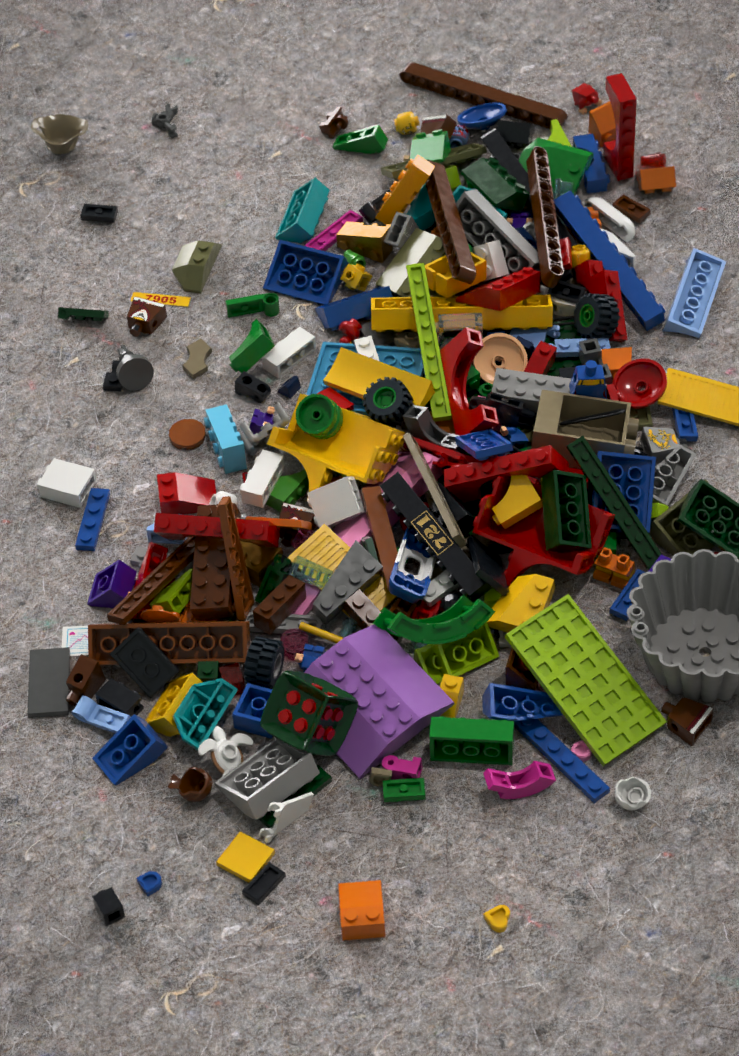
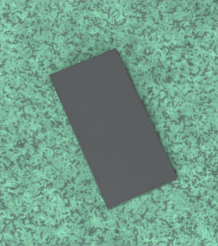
M69 647L30 650L28 718L69 715V703L66 701L69 695V688L66 684V680L70 675Z

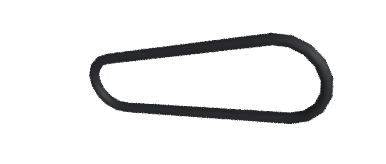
M625 409L570 419L561 422L560 425L564 426L611 417L624 413Z

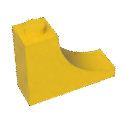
M512 475L507 493L492 508L495 513L492 516L498 526L501 524L504 529L509 528L543 507L542 500L527 475Z

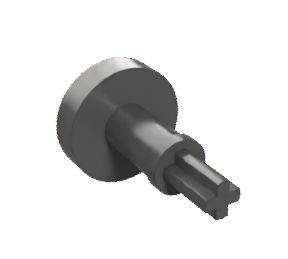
M121 345V348H117V352L120 355V363L116 369V375L120 384L124 388L133 391L145 388L151 382L154 375L152 364L147 357L134 354L125 345Z

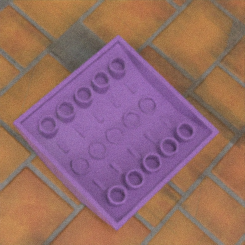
M375 625L344 637L312 662L304 672L341 688L358 700V708L342 746L336 754L359 779L369 773L372 767L378 766L383 758L393 754L431 723V717H439L455 704L386 630H382Z

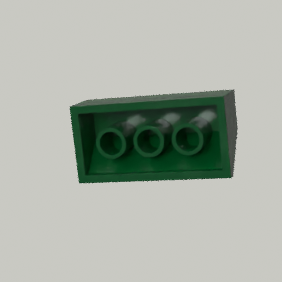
M481 158L461 171V174L495 208L522 212L530 194L525 190V186L518 183L516 178L507 172L506 168L498 164V160L494 158Z
M552 470L540 477L546 551L568 553L592 549L586 475Z

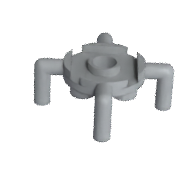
M280 403L273 406L278 413V416L272 419L274 424L266 423L260 428L262 431L253 434L246 422L239 425L244 433L240 439L243 440L244 447L249 455H254L259 449L267 447L266 443L273 426L286 428V425L290 422L289 416Z

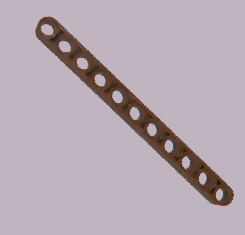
M409 62L399 75L400 79L407 84L475 106L486 103H502L507 109L505 115L550 130L551 120L557 119L562 127L568 118L567 113L562 109L414 62Z
M536 146L526 161L541 280L547 287L554 288L562 277L564 269L548 154L545 149Z
M427 159L435 167L425 185L452 277L467 284H472L476 277V269L445 167L442 164Z

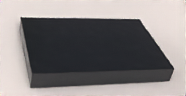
M140 627L134 630L110 653L113 659L149 698H152L180 671Z

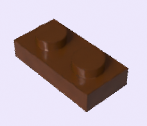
M622 195L612 204L622 214L639 224L650 215L651 209L625 195Z

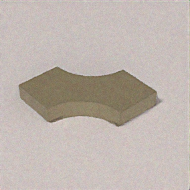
M202 338L187 346L190 356L187 362L182 365L183 370L193 379L208 371L205 360L212 354V348Z

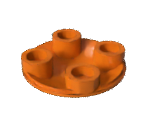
M153 605L152 609L143 610L140 615L141 619L147 623L180 622V614L178 612L165 611L159 605Z

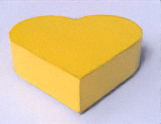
M498 905L483 913V917L493 931L501 933L507 929L510 909L505 905Z

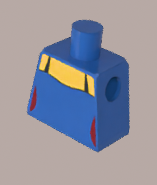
M593 360L587 361L586 365L576 366L569 384L570 394L607 399L603 366L597 365Z

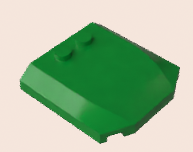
M537 137L523 150L519 159L520 164L527 172L526 161L534 147H542L548 154L553 196L559 197V183H563V194L571 190L575 196L585 170L588 171L594 157L593 153Z

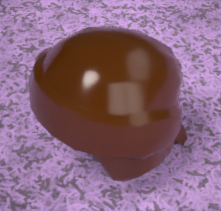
M193 766L184 773L182 778L173 774L170 779L172 782L168 785L169 789H177L179 795L185 800L199 802L210 794L213 781L205 770Z

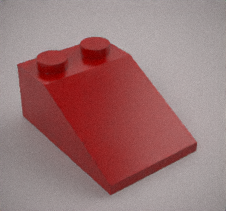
M178 472L157 474L161 513L182 515L197 513L198 506L210 505L212 496L216 494L214 479Z

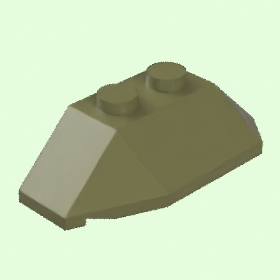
M197 240L182 245L172 272L184 291L202 293L222 247L220 243Z

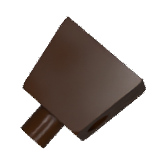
M80 655L66 680L70 690L66 698L69 704L76 706L81 696H87L92 699L103 685L106 678L98 661L85 655Z

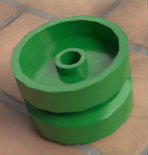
M311 394L299 403L296 409V421L298 426L312 437L328 439L340 430L343 424V413L337 403L327 396Z

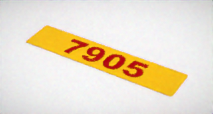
M133 292L130 301H133L134 297H139L165 305L188 307L191 297Z

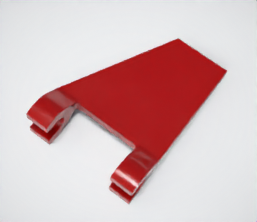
M436 452V455L440 457V461L432 462L433 466L440 468L445 466L452 468L467 464L465 457L458 455L455 456V459H458L459 464L449 462L447 455L443 452Z

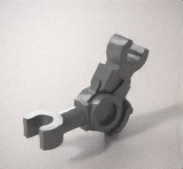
M168 103L165 106L166 110L162 111L161 114H153L151 123L153 125L156 123L159 128H166L169 136L174 138L178 136L175 131L177 127L175 124L171 125L170 121L178 113V106L175 105L174 108H171Z

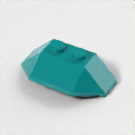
M222 678L192 685L173 715L182 740L198 750L200 744L209 738L238 689Z

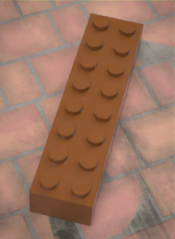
M250 621L88 625V656L98 661L99 665H118L110 653L138 627L152 639L173 663H198V661H218L219 663L245 662L250 647Z

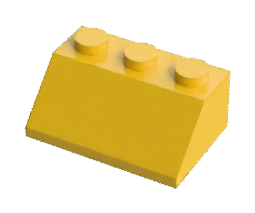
M193 672L171 680L145 719L155 732L168 737L180 735L173 715L191 686L202 683Z

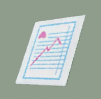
M88 626L63 627L61 648L69 647L70 656L88 655Z

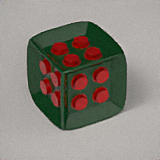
M285 671L274 685L264 708L260 726L272 736L296 749L314 755L333 756L338 752L347 736L356 715L358 700L341 688L308 673Z

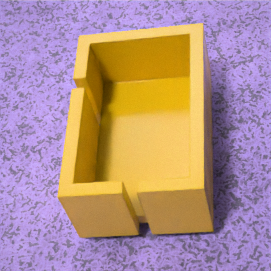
M471 252L476 269V277L472 284H467L453 279L446 255L425 265L428 288L445 298L452 297L486 280V260Z

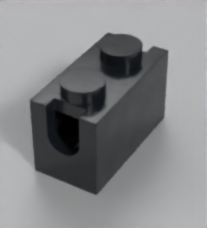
M112 678L95 693L98 705L128 714L130 717L134 714L138 715L144 709L143 705L140 704L142 696L137 691L128 689L122 682H117Z

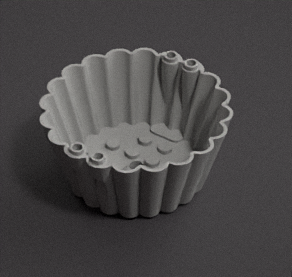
M701 549L693 555L687 552H679L672 557L671 561H657L653 565V572H645L638 578L639 587L631 590L629 598L632 605L627 609V615L632 625V634L641 649L649 671L654 674L656 681L660 685L667 686L674 695L683 694L685 698L693 701L700 698L708 703L714 702L717 698L720 700L731 699L734 694H739V560L737 556L726 551L715 555L710 550ZM703 650H704L705 652L709 653L710 655L707 656V657H705V656H702L700 653H702Z

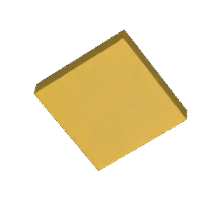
M240 831L218 858L216 865L250 883L274 856L275 849Z

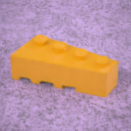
M419 155L414 160L410 159L406 165L407 170L401 171L398 176L399 181H394L390 187L391 192H386L382 198L384 203L375 218L385 225H391L396 212L404 213L431 175L435 166Z

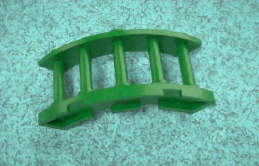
M462 595L446 611L423 619H411L401 612L395 614L384 607L373 624L382 630H386L389 634L414 642L445 644L462 639L475 629L478 630L491 618L495 611L480 599L473 603Z

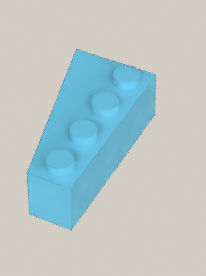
M227 404L206 409V417L203 418L206 428L210 429L208 435L210 441H214V453L219 455L217 457L219 467H223L225 474L247 469L244 442L240 439L239 431L237 432L236 424L233 422Z

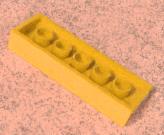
M342 347L330 371L323 379L325 385L363 399L364 394H367L366 389L371 388V383H377V379L380 378L384 380V377H389L391 380L393 377L397 381L400 380L406 386L414 401L412 402L414 405L425 407L435 393L431 380Z

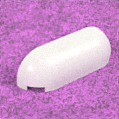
M590 197L582 202L581 205L583 207H593L594 210H598L601 223L625 242L633 239L635 227L632 221L607 201L599 197Z

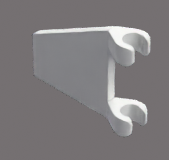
M309 792L283 803H270L268 811H275L273 816L276 817L273 828H262L258 836H265L264 842L270 843L275 835L308 811L314 794Z

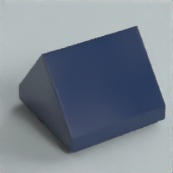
M294 375L286 380L277 392L291 399L301 388L298 376Z

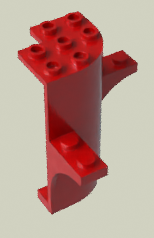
M498 476L495 478L492 484V494L484 496L479 503L480 511L473 521V533L514 549L508 558V568L504 571L508 587L518 576H522L527 569L536 564L553 565L576 575L587 572L593 566L595 556L600 555L615 517L614 514L588 504L592 549L568 553L546 551L543 507L507 529H504L501 524L499 526L496 524L492 517L495 514L492 508L507 493L511 476ZM531 481L542 500L541 485Z

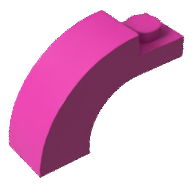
M534 761L528 767L516 772H503L487 768L483 773L488 789L497 791L502 799H518L531 796L543 791L556 781L551 765L539 761Z

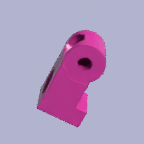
M388 755L382 760V769L392 770L390 780L420 778L423 770L422 758L413 757V760L410 761L399 759L394 755Z

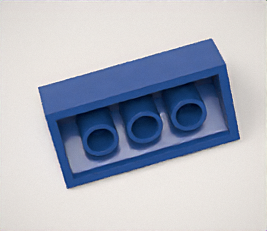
M389 286L377 287L316 307L315 311L323 326L334 331L339 329L341 322L350 321L352 318L355 320L363 317L364 320L371 319V298L392 297Z

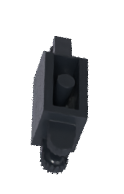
M494 392L488 393L486 398L471 397L469 409L472 410L481 404L496 408L498 422L502 426L532 428L533 424L530 421L521 419L520 416L534 419L536 413L523 408V401Z

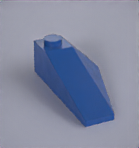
M489 683L482 696L483 714L490 719L521 721L563 716L546 692Z

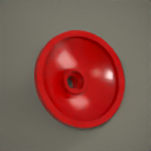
M644 358L635 359L626 363L617 371L612 384H614L615 390H618L620 393V401L631 403V408H644L654 404L662 397L667 387V375L664 368L658 362Z

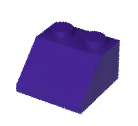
M117 560L95 575L87 604L94 607L114 608L128 595V592L132 591L136 582L137 571L121 560Z

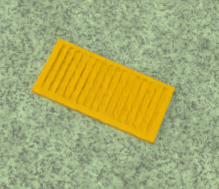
M667 369V387L657 404L739 426V387L676 369Z
M323 524L287 559H290L297 569L322 590L350 547L326 524ZM382 577L378 578L363 592L380 611L397 597L386 591Z

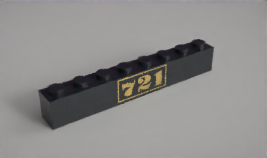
M399 472L380 485L383 491L381 496L387 503L391 501L394 505L392 507L393 511L398 517L400 515L404 517L403 523L409 530L413 528L416 532L414 534L415 538L420 544L423 542L426 544L425 550L431 557L435 556L438 559L436 563L442 571H448L449 575L447 577L453 585L458 584L461 587L459 592L467 598L469 597L474 603L492 589L490 585L475 574L472 561Z

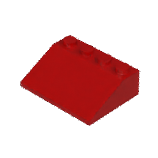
M524 267L522 270L497 278L456 297L455 302L502 311L540 292V271L533 270L531 267Z

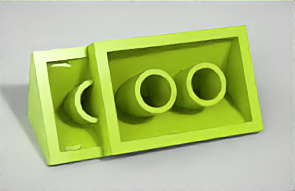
M486 622L478 630L475 629L467 634L466 637L445 644H428L414 650L413 660L438 684L442 682L444 674L459 676L500 656Z

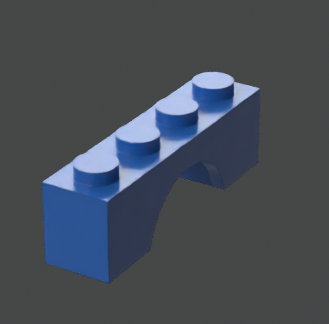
M593 134L573 136L574 148L592 152L594 155L591 166L584 173L583 183L587 194L607 191L610 177L609 174H606L605 162H602V152L598 151V140L594 139Z

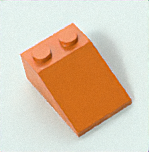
M381 880L338 883L342 941L386 937Z

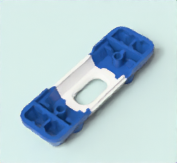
M406 528L389 578V592L405 601L416 603L424 598L427 593L437 558L435 556L431 557L425 550L427 546L424 542L421 544L414 536L416 532L413 528L411 530ZM411 557L420 562L418 575L409 574L404 570L407 558Z

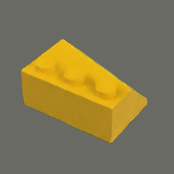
M538 574L518 576L508 587L509 592L505 596L502 595L492 607L495 613L487 621L488 626L508 633L547 608L555 591V580Z

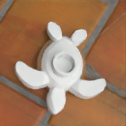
M216 726L212 733L214 740L207 739L203 741L198 748V753L200 756H203L208 751H211L212 762L218 771L223 774V777L243 762L242 752L237 746H252L253 740L243 733H237L229 740H226L224 730Z

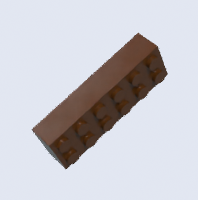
M232 503L235 519H241V513L237 505ZM218 504L198 506L197 516L220 517L217 514ZM195 537L190 611L196 620L234 618L232 608L234 596L224 539Z

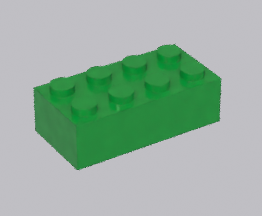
M444 716L431 717L429 734L430 761L513 765L514 721L467 719L464 717L448 718Z

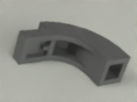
M412 405L403 415L408 430L415 438L456 452L462 450L455 442V437L460 435L451 434L439 428L433 421L428 407Z

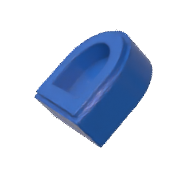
M149 871L136 878L137 883L147 897L159 891L162 887L161 876L157 872Z

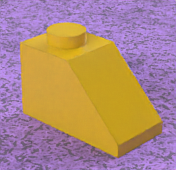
M444 674L440 688L455 704L440 716L456 718L464 694V678Z

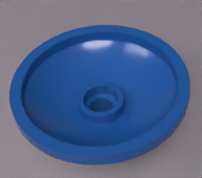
M502 103L481 104L463 111L457 117L459 125L465 128L487 130L504 117L507 109Z

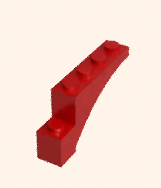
M586 260L575 266L577 283L585 286L590 293L610 295L618 304L619 324L616 327L615 333L609 338V341L624 342L628 340L618 271L603 270L602 261Z

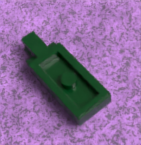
M58 307V318L68 320L71 316H75V319L86 320V317H92V321H103V318H108L109 312L106 310Z

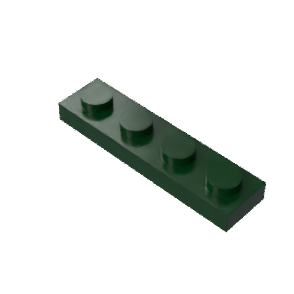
M317 765L320 774L281 803L312 792L315 796L332 782V777ZM268 811L262 818H259L268 828H273L276 817L273 815L275 811Z

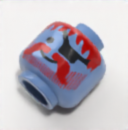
M456 125L449 141L451 148L468 143L469 131L467 128Z

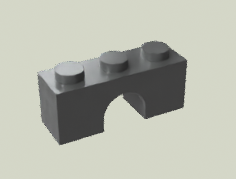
M597 338L579 341V359L581 364L586 365L587 361L593 360L597 365H602L605 384H612V375L608 365L602 362V350Z

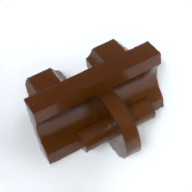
M336 107L333 112H328L326 115L327 121L321 122L319 128L323 134L327 133L329 138H334L340 129L348 127L349 122L347 116L342 114V108Z

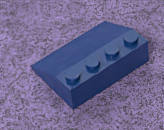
M279 240L263 289L325 305L331 302L342 283L340 278L343 270L349 262L341 255Z
M598 451L597 457L646 531L650 533L656 457ZM593 488L591 505L609 512ZM613 520L610 532L623 533L615 520Z

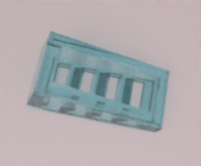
M297 556L293 560L288 575L290 574L305 583L323 589L332 576L333 571L301 556ZM299 565L302 566L300 572L297 571ZM306 568H310L308 574L305 575ZM314 570L317 571L315 579L312 578ZM321 573H324L325 575L323 581L321 582L319 581Z

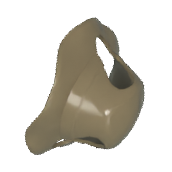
M57 114L35 118L31 123V129L46 142L47 148L52 153L67 154L75 148L78 136L86 133L88 121L72 115ZM37 128H41L43 133L38 131Z

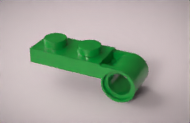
M275 293L257 294L225 300L228 318L263 311L265 315L274 317L280 312L279 297Z

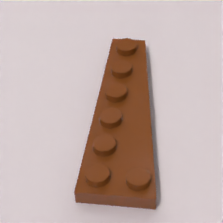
M225 496L222 497L217 505V514L220 516L221 532L223 534L234 596L232 608L233 612L237 614L238 620H245L255 600L231 497Z

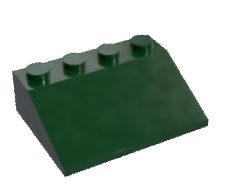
M701 478L687 495L678 521L722 551L733 553L739 560V503Z

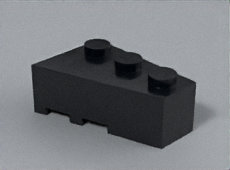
M438 483L463 536L474 529V516L454 494L446 489L444 485ZM426 491L425 495L431 513L451 536L430 491Z

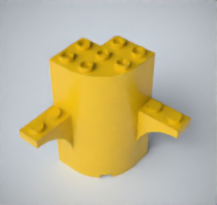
M301 393L288 429L273 426L267 444L292 454L301 462L308 476L309 492L330 483L333 476L332 470L346 476H352L368 484L382 482L391 466L397 463L399 448L403 446L405 441L403 438L405 432L374 421L369 416L341 408L343 424L333 437L328 439L312 437L304 432L296 421V409L299 403L306 396H309Z

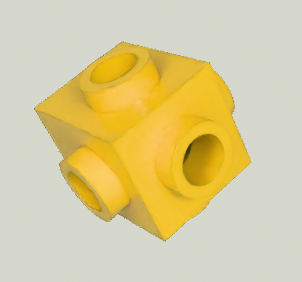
M348 263L340 279L346 283V287L352 290L365 291L373 276L365 271L366 268L358 263L356 265Z

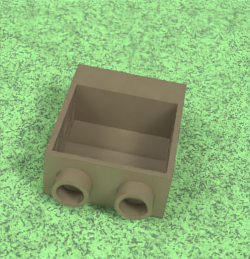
M542 390L533 430L531 449L551 445L568 461L569 468L575 467L580 469L566 448L567 445L584 436L595 454L598 451L634 454L639 419L629 418L631 403ZM625 409L624 413L611 417L564 426L560 425L561 422L570 419Z

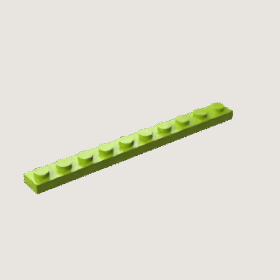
M424 263L406 265L425 378L432 381L435 390L434 395L429 400L432 419L434 422L451 420V410Z

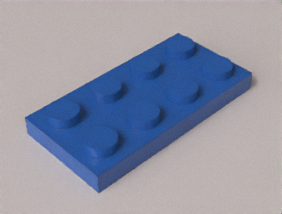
M491 428L455 437V442L459 447L480 461L487 460L492 455L504 456L509 451H513L512 443Z

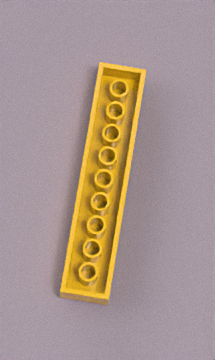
M533 295L502 311L455 302V298L459 296L449 298L430 297L436 331L440 329L456 331L465 327L475 330L476 328H483L484 330L520 328L527 330L530 327H537L538 329L553 327L551 295ZM411 297L371 298V330L376 332H384L386 330L401 332L405 329H411L417 332Z

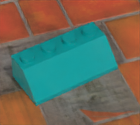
M315 177L295 190L275 238L295 243L310 240L315 234L314 230L319 223L320 215L324 211L323 207L328 200L327 196L330 189Z

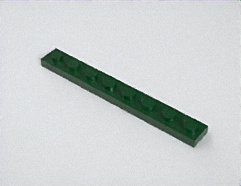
M581 436L567 445L566 448L584 475H586V478L609 513L615 515V522L649 571L662 553L585 437Z

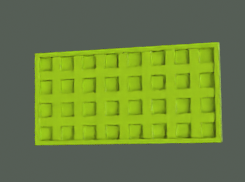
M569 594L504 636L603 767L667 723Z

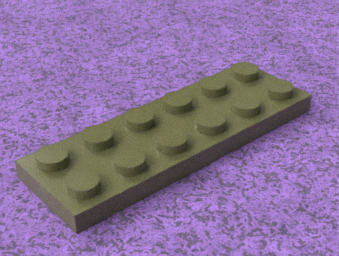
M470 143L452 148L444 162L439 164L447 167L455 161L456 163H462L466 161V158H480L482 154L487 153L486 146ZM409 160L382 167V175L399 180L398 176L402 170H407L406 165Z

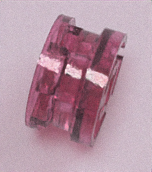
M289 629L280 638L284 646V656H287L290 660H295L296 653L303 654L305 644H309L307 634L300 629Z

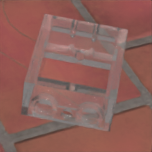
M482 313L438 315L439 322H435L436 332L439 333L437 338L440 350L453 339L444 338V331L463 330L465 327L481 331L483 339Z

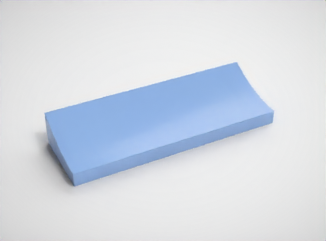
M693 248L662 331L682 333L700 338L726 261Z

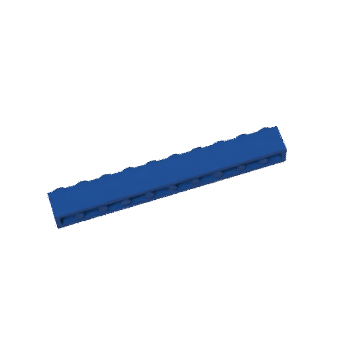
M570 190L554 199L555 212L580 245H585L590 250L591 259L602 261L603 270L618 271L622 300L644 329L649 331L664 322L665 309L662 304H658L655 301L656 298L651 291L648 292L644 281L638 279L635 269L628 266V262L623 254L620 255L618 253L615 243L609 241V237L604 230L601 231L598 221L595 218H591L588 208L581 205L582 202L578 195L574 196Z

